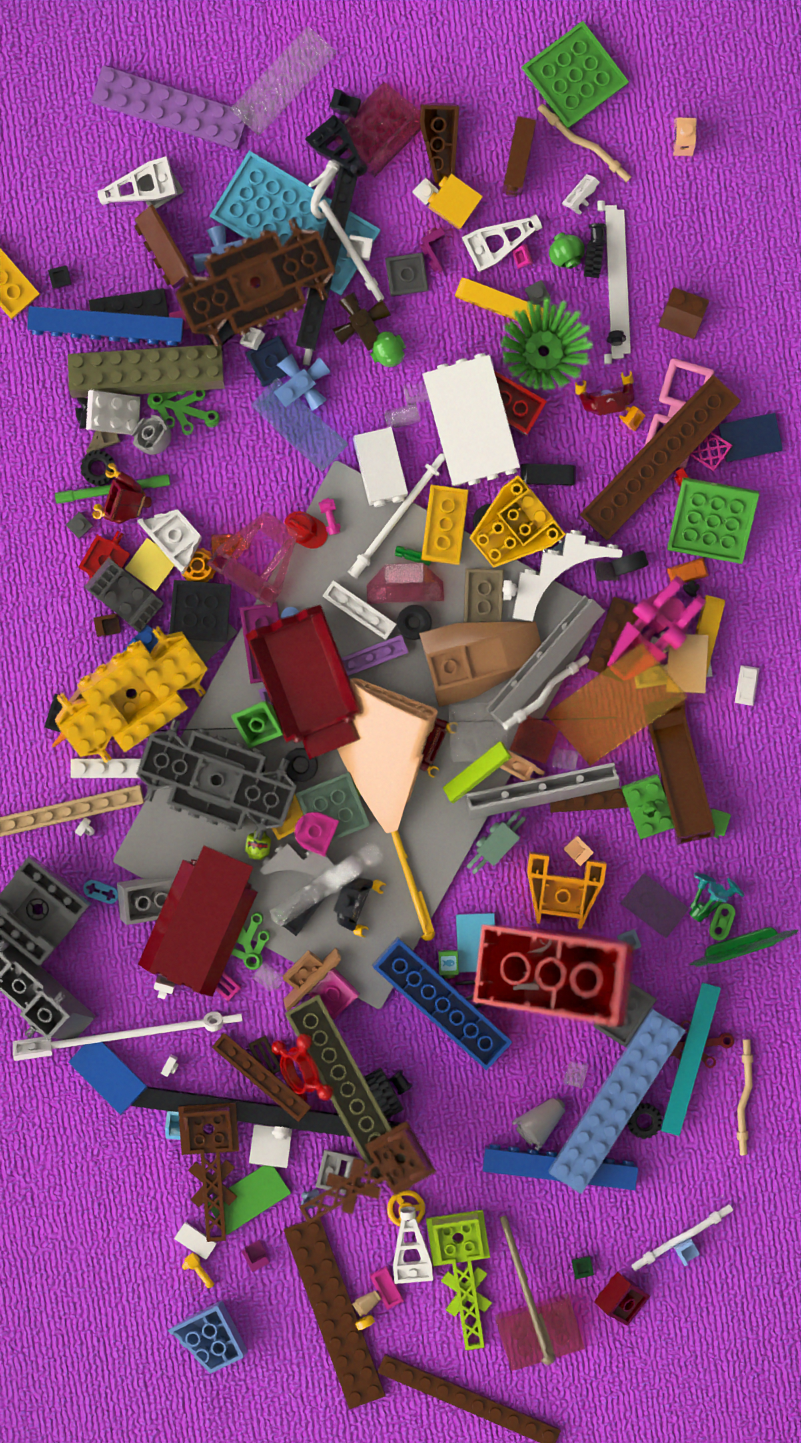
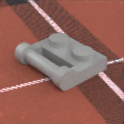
M324 1149L316 1187L325 1190L332 1188V1186L326 1185L328 1173L338 1175L342 1160L347 1161L344 1177L349 1178L353 1160L358 1158V1156ZM340 1189V1193L345 1194L346 1190Z

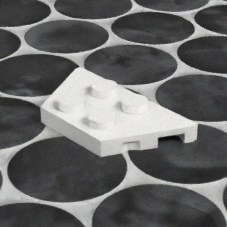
M178 509L169 511L166 514L154 515L153 518L138 519V524L177 569L184 574L202 540L201 535Z

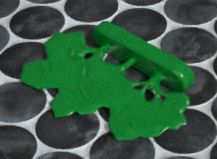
M771 927L755 930L709 945L705 949V957L694 960L688 965L698 967L710 963H721L771 947L777 942L797 934L799 930L794 929L778 933Z

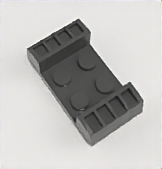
M109 557L84 586L87 591L98 600H101L139 633L164 604L163 601Z

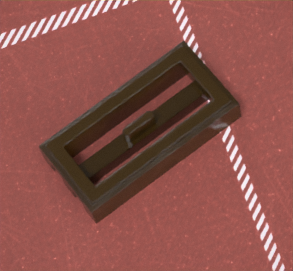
M266 1035L248 1044L255 1059L262 1065L263 1063L254 1047L256 1044L270 1071L273 1074L281 1071L280 1063L272 1052ZM262 1041H264V1043H265V1045H266V1047H267V1049H268V1051H269V1053H270V1055H271V1057H272V1059H273V1061H274V1063H275V1065H276V1067H277L276 1069L273 1068V1066H272V1064H271V1062H270V1060H269V1058H268V1056H267V1054H266V1052H265V1050H264V1048H263V1046H262V1044H261Z

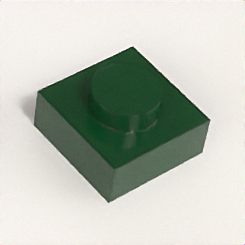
M590 1255L571 1259L575 1279L594 1275Z

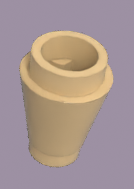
M374 1290L355 1299L356 1302L352 1305L361 1317L364 1314L366 1316L382 1299Z

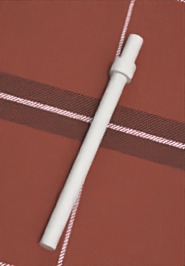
M322 200L318 204L366 281V287L372 291L377 301L383 300L384 296L377 286L376 279L370 275L326 200Z

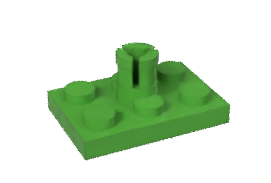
M658 774L621 786L640 839L674 828L667 798Z

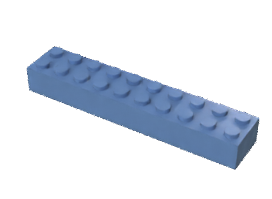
M653 1009L649 1011L548 1169L549 1174L580 1194L583 1193L686 1030Z

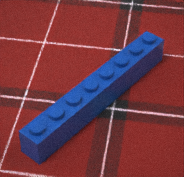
M29 306L27 330L32 332V335L37 336L51 333L52 337H63V334H68L70 338L82 339V336H90L89 339L101 340V337L109 338V341L120 342V339H128L129 343H139L140 340L147 341V344L159 345V342H166L167 346H178V343L183 344L184 319Z
M492 1143L489 1146H485L482 1165L483 1172L560 1181L548 1173V1169L558 1155L556 1151L539 1153V1150L534 1148H528L527 1151H523L517 1146H508L507 1149L501 1148L499 1144ZM604 1158L588 1185L636 1190L638 1166L634 1164V1161L623 1160L621 1163L615 1162L613 1158Z

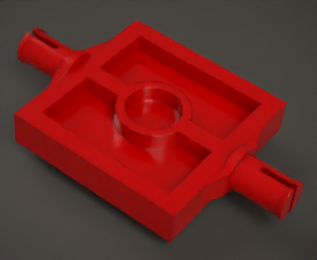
M117 531L112 540L104 539L97 534L78 568L85 571L91 579L109 557L123 569L131 555L119 545L124 534Z

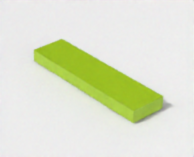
M499 741L442 787L451 803L457 802L511 758L503 742Z

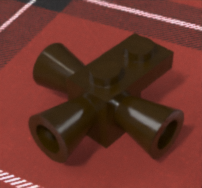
M355 292L351 293L338 302L350 315L348 317L349 323L332 330L341 345L356 333L366 349L370 351L377 340V336L380 334L374 322L389 317L391 314L382 299L368 312L365 308L361 309Z

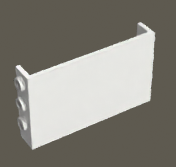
M485 353L475 355L473 360L467 361V358L455 361V365L449 366L446 363L437 366V370L423 373L453 486L468 483L469 486L480 483L479 479L487 478L488 481L499 478L498 474L506 473V475L517 473V469L520 468L490 355L486 356Z

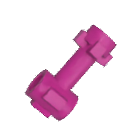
M329 498L323 499L322 502H319L321 514H326L329 525L326 527V530L329 532V535L338 534L341 527L340 523L336 524L333 510H336L334 500Z

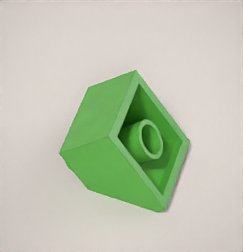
M266 700L231 715L249 748L283 735L274 708Z

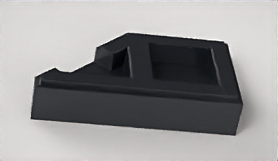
M54 694L44 727L61 733L55 719L62 710L63 705L57 699L58 694Z

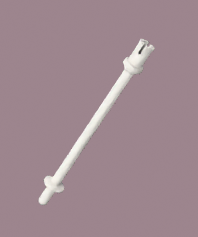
M443 453L438 455L431 466L429 464L425 465L426 473L366 552L357 556L358 559L348 570V573L355 579H358L365 567L371 564V556L433 475H440L437 469L445 460Z

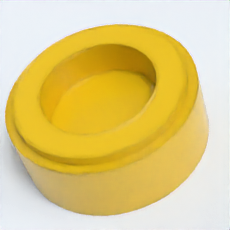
M369 1314L360 1318L355 1325L358 1330H362L372 1325L375 1320Z

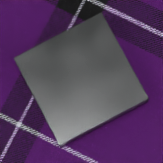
M423 252L385 258L391 297L429 291Z

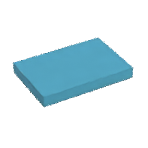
M494 913L456 914L459 972H477L482 925H495Z

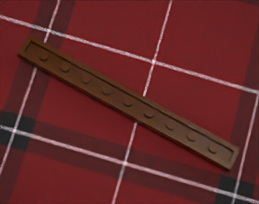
M384 1354L377 1373L539 1443H556L561 1429L387 1354Z

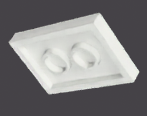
M94 390L88 391L86 429L132 435L135 426L139 423L140 397Z

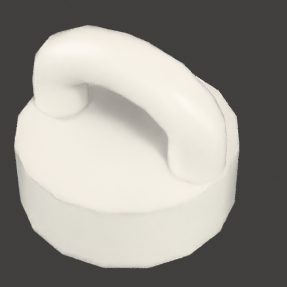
M84 817L75 833L80 837L83 833L89 836L94 835V829L89 826L91 820Z

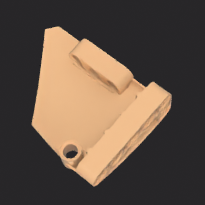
M352 678L350 683L362 712L356 715V720L353 721L360 740L337 748L356 787L386 833L398 830L405 805L411 797L423 759V747L427 736L433 730L438 711L431 706L372 683Z

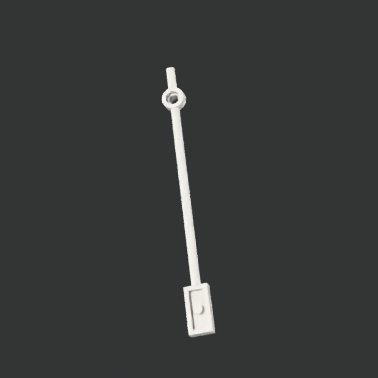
M210 1012L201 1020L52 1041V1038L47 1040L45 1037L13 1041L14 1061L52 1056V1049L205 1027L208 1031L214 1032L220 1030L223 1024L243 1021L242 1014L222 1016L218 1012Z

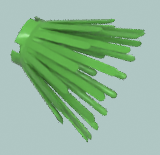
M545 298L543 317H541V305H536L534 310L533 301H529L527 304L531 324L525 310H522L521 313L515 310L513 314L523 332L513 321L509 325L506 323L504 329L517 341L505 335L503 340H501V346L519 352H503L504 362H521L508 368L515 377L525 372L519 381L524 383L527 380L526 385L531 386L534 381V388L539 389L541 380L543 389H548V385L550 389H554L553 377L557 384L562 387L569 383L570 380L560 371L574 378H577L579 376L578 373L581 371V368L567 363L586 365L589 359H586L587 353L569 354L592 347V342L587 343V337L572 342L589 331V326L586 325L581 328L582 324L578 322L569 330L581 314L579 311H576L570 318L571 312L566 311L561 319L567 305L564 301L561 302L555 316L557 306L552 305L549 313L550 299ZM545 348L548 351V355L540 356L538 350Z

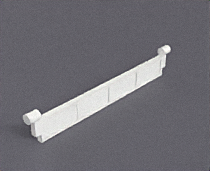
M597 201L598 211H605L610 332L621 330L626 336V341L622 345H611V354H604V363L612 364V359H623L624 354H631L624 210H617V205H605V201Z

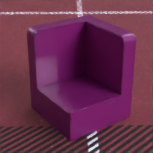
M260 1240L242 1249V1253L252 1272L270 1263V1258Z

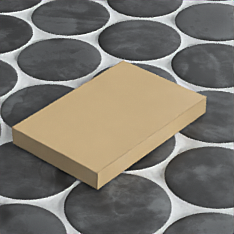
M685 634L687 639L677 650L669 644L666 691L705 694L708 635Z

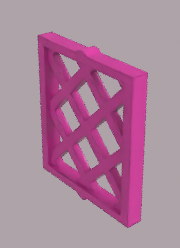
M711 432L710 434L714 438H708L707 436L701 442H707V448L701 449L699 444L698 450L693 451L690 456L714 472L722 460H724L732 445ZM716 440L717 446L710 448L709 441ZM719 440L726 445L719 446ZM727 447L725 453L721 455L720 448ZM717 449L718 456L712 457L711 450ZM708 451L709 457L702 458L701 452ZM699 453V458L693 454ZM719 458L717 464L713 466L712 459ZM710 460V465H708L704 461Z

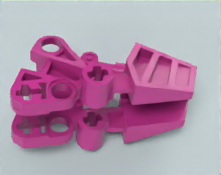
M676 576L661 591L648 599H643L633 610L639 619L633 625L627 622L607 664L623 680L638 675L667 657L662 651L668 644L677 650L687 639L685 634L690 621L706 603V600L698 595L685 608L679 599L673 597L684 583L679 576ZM648 624L650 628L645 634H641L640 631ZM667 626L669 627L655 644L650 643L651 637L655 633L660 634Z

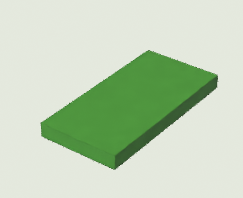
M262 1165L228 1188L237 1195V1198L230 1205L224 1202L226 1235L291 1194L290 1189L274 1166ZM215 1206L210 1209L215 1218L220 1214V1211Z

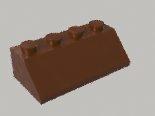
M152 204L135 218L137 224L134 227L139 236L144 235L146 241L143 243L148 252L153 251L156 257L153 261L157 268H162L165 272L162 277L166 284L176 288L185 281V276L180 267L184 266L186 270L185 265L187 264Z

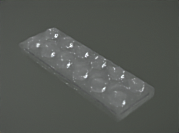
M307 26L231 107V111L257 135H260L335 56L337 51Z

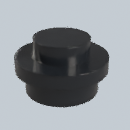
M621 330L608 333L607 342L612 346H620L626 341V336Z

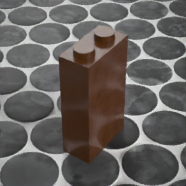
M517 116L502 190L508 196L517 197V195L522 193L536 119Z

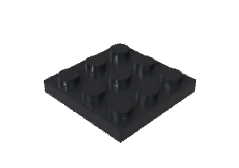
M174 580L169 634L182 631L187 639L227 642L232 585Z

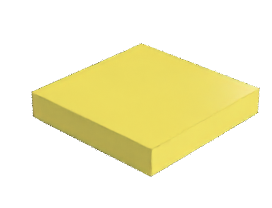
M147 538L125 567V570L154 591H157L175 565L155 543Z

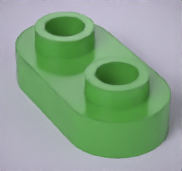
M721 903L716 908L709 927V934L713 939L720 941L728 936L735 917V909L732 905ZM723 909L728 910L726 916H723L721 913ZM717 927L722 929L720 934L715 933Z

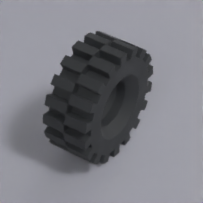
M381 1067L364 1076L386 1119L404 1110Z

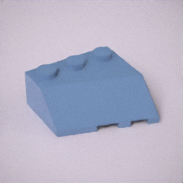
M222 1300L188 1316L167 1330L180 1341L184 1348L186 1347L194 1355V1358L210 1374L244 1358L248 1352Z

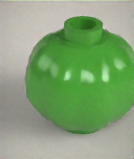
M564 232L554 237L555 241L549 249L551 261L556 266L566 267L567 269L578 266L581 263L580 259L585 253V246L582 240L575 235H565Z
M381 332L374 342L373 352L370 355L375 363L379 362L385 367H395L402 362L405 356L403 350L406 346L400 335L394 336L392 332Z

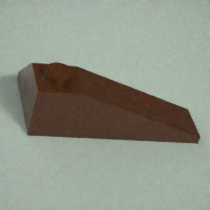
M435 102L421 104L420 127L435 183H440L444 176L448 177L450 174L455 176L459 106L455 103Z

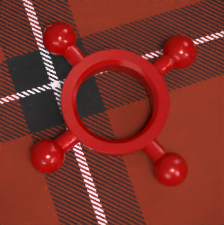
M308 1034L299 1035L296 1041L298 1046L291 1048L289 1051L286 1050L285 1042L282 1040L274 1041L271 1045V1050L275 1055L282 1056L280 1059V1069L289 1088L305 1101H307V1094L305 1092H313L315 1090H318V1096L322 1100H329L333 1096V1089L331 1086L323 1085L320 1082L317 1066L311 1055L307 1052L312 1044L311 1037ZM294 1061L297 1063L303 1074L304 1082L297 1074V1071L294 1066Z

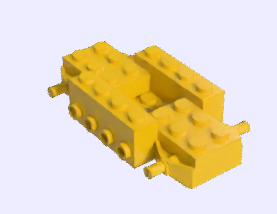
M156 627L157 631L154 628L152 632L158 638V642L151 653H149L141 640L133 642L127 647L126 651L117 653L111 658L110 662L98 666L90 676L86 675L80 679L77 686L84 698L69 701L64 693L57 696L63 708L55 721L80 757L99 754L105 763L108 760L110 761L112 757L105 749L112 736L122 750L126 752L188 709L177 690L194 688L199 697L206 693L200 682L208 668L182 631L164 635L160 627ZM128 689H135L136 694L133 697H127L126 691Z

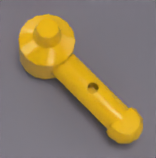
M192 1252L185 1257L182 1268L184 1270L188 1268L194 1269L206 1287L212 1288L214 1282L200 1265L199 1256Z

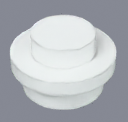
M275 1126L274 1131H272V1134H275L277 1139L286 1140L287 1136L291 1137V1133H289L290 1128Z

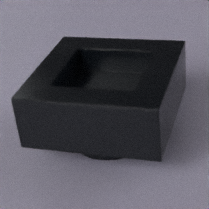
M67 265L48 270L53 290L72 285Z

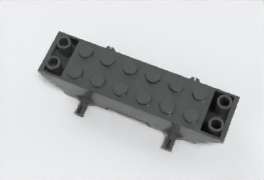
M0 934V991L22 1010L20 1015L30 1026L24 1032L25 1036L30 1032L27 1037L31 1038L35 1032H38L47 1040L51 1037L62 1040L77 1038L96 1016L41 966Z

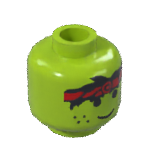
M255 830L254 833L247 835L245 852L252 859L262 860L270 853L271 838L264 831L261 841L258 840L259 835L257 839H254Z

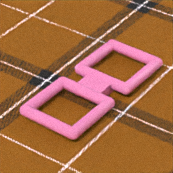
M676 358L670 360L659 396V401L670 405L667 416L661 414L653 416L645 445L656 435L659 423L666 424L686 403L685 401L668 397L676 367L705 375L704 383L715 374L714 370ZM689 456L677 468L685 469Z

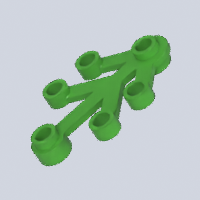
M196 390L194 394L176 402L169 399L177 395H184L187 391L150 393L147 402L149 407L158 410L165 422L168 420L173 422L172 425H168L170 429L174 428L175 419L168 415L166 408L173 410L185 435L193 433V425L187 421L184 414L203 419L208 427H216L219 424L220 417L216 411L210 410L205 412L187 406L196 401L204 400V390ZM201 392L203 396L198 397L196 394ZM154 398H160V401L155 402ZM214 415L215 419L211 420L208 417ZM186 426H189V427L191 428V430H190V431H186V430H184V428H185Z
M255 912L251 916V923L247 932L243 925L236 941L243 945L245 952L234 946L231 953L244 960L245 966L251 970H256L262 965L261 951L265 942L271 936L268 930L260 931L258 934L259 940L253 950L251 940L258 925L264 919L263 914L260 912ZM254 916H259L260 921H256ZM265 933L267 935V939H263L261 937V934ZM251 957H255L257 962H252Z

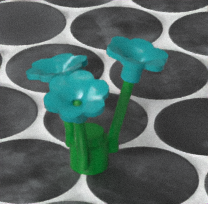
M695 872L694 877L700 881L694 901L690 905L692 910L689 914L696 921L702 922L722 902H727L728 897H732L735 893L744 897V892L730 878L727 879L730 888L725 890L723 885L716 884L714 878ZM707 883H710L708 888L709 893L712 894L710 900L706 904L703 902L698 904L697 902L702 890L705 889Z

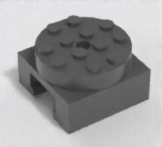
M33 855L28 856L14 873L13 879L0 893V934L40 966L47 960L64 937L68 935L92 903L73 889L63 877L52 872ZM35 904H43L42 914L35 912Z

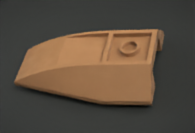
M536 621L454 623L419 633L439 707L477 697L513 677L541 645Z

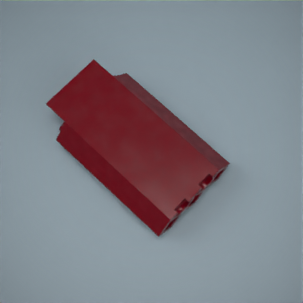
M321 605L306 608L296 615L281 618L271 625L256 628L246 634L286 742L294 740V743L302 741L310 760L360 740L353 721L356 720L355 716L362 712Z
M204 845L197 860H183L138 965L152 974H160L166 977L168 981L190 987L196 993L213 997L258 893L251 888L252 884L247 882L254 867Z

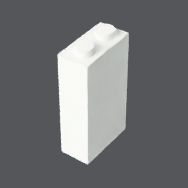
M392 428L354 435L353 442L369 506L380 507L384 506L385 502L393 501V503L404 501L408 492Z

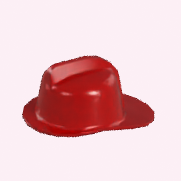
M292 512L286 517L283 524L286 536L306 548L315 549L326 542L328 533L325 524L306 512Z

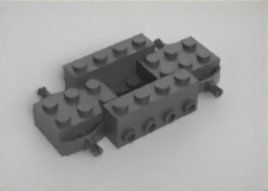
M173 719L167 732L150 734L136 773L148 786L145 800L152 802L157 789L172 787L167 804L171 805L170 809L181 812L182 809L189 811V816L198 819L200 816L207 818L206 822L217 825L218 822L225 824L226 829L234 832L236 829H242L247 815L257 825L254 839H257L259 835V841H261L267 828L283 826L297 789V785L286 774L289 760L285 762V759L282 758L277 771L262 773L267 756L263 755L264 751L253 748L252 751L245 748L246 745L236 741L234 744L229 743L227 738L216 735V738L209 736L208 731L198 728V731H192L189 743L186 745L177 735L180 721L176 722L175 719ZM215 774L220 775L222 778V783L218 786L213 785L211 782V778Z

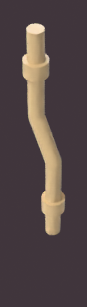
M544 104L538 107V110L548 119L547 122L552 127L555 126L571 142L594 151L609 165V169L613 173L616 172L626 183L631 179V176L621 167L622 164L614 160L598 144L576 136L560 121L557 114H553Z
M743 1039L742 1063H744L745 1086L737 1107V1140H739L740 1155H747L748 1131H746L745 1108L753 1087V1054H751L750 1039Z

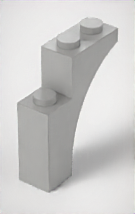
M282 843L274 850L277 853L274 857L270 858L268 856L260 863L263 866L260 871L264 875L281 870L301 871L321 880L335 894L343 885L349 882L347 876L327 855L323 857L308 850L304 854L306 858L303 859L289 843L286 845Z

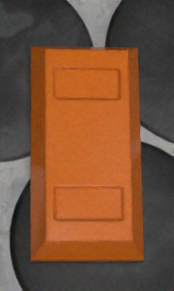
M704 558L667 568L670 582L676 576H679L684 583L709 576Z

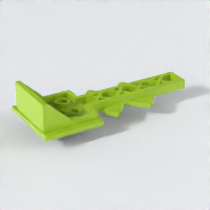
M483 1209L426 1218L433 1266L453 1265L454 1275L447 1271L441 1279V1282L457 1292L445 1310L454 1317L460 1311L465 1350L485 1348L479 1309L485 1312L492 1302L476 1291L477 1287L486 1277L487 1272L478 1266L473 1272L471 1262L472 1260L490 1258ZM461 1233L463 1239L457 1242L453 1239V1235ZM468 1262L464 1270L456 1266V1263ZM464 1277L468 1279L465 1283L462 1281ZM467 1300L472 1303L469 1308L464 1305ZM469 1314L476 1318L472 1326L465 1322ZM472 1332L479 1337L480 1342L468 1343V1338Z

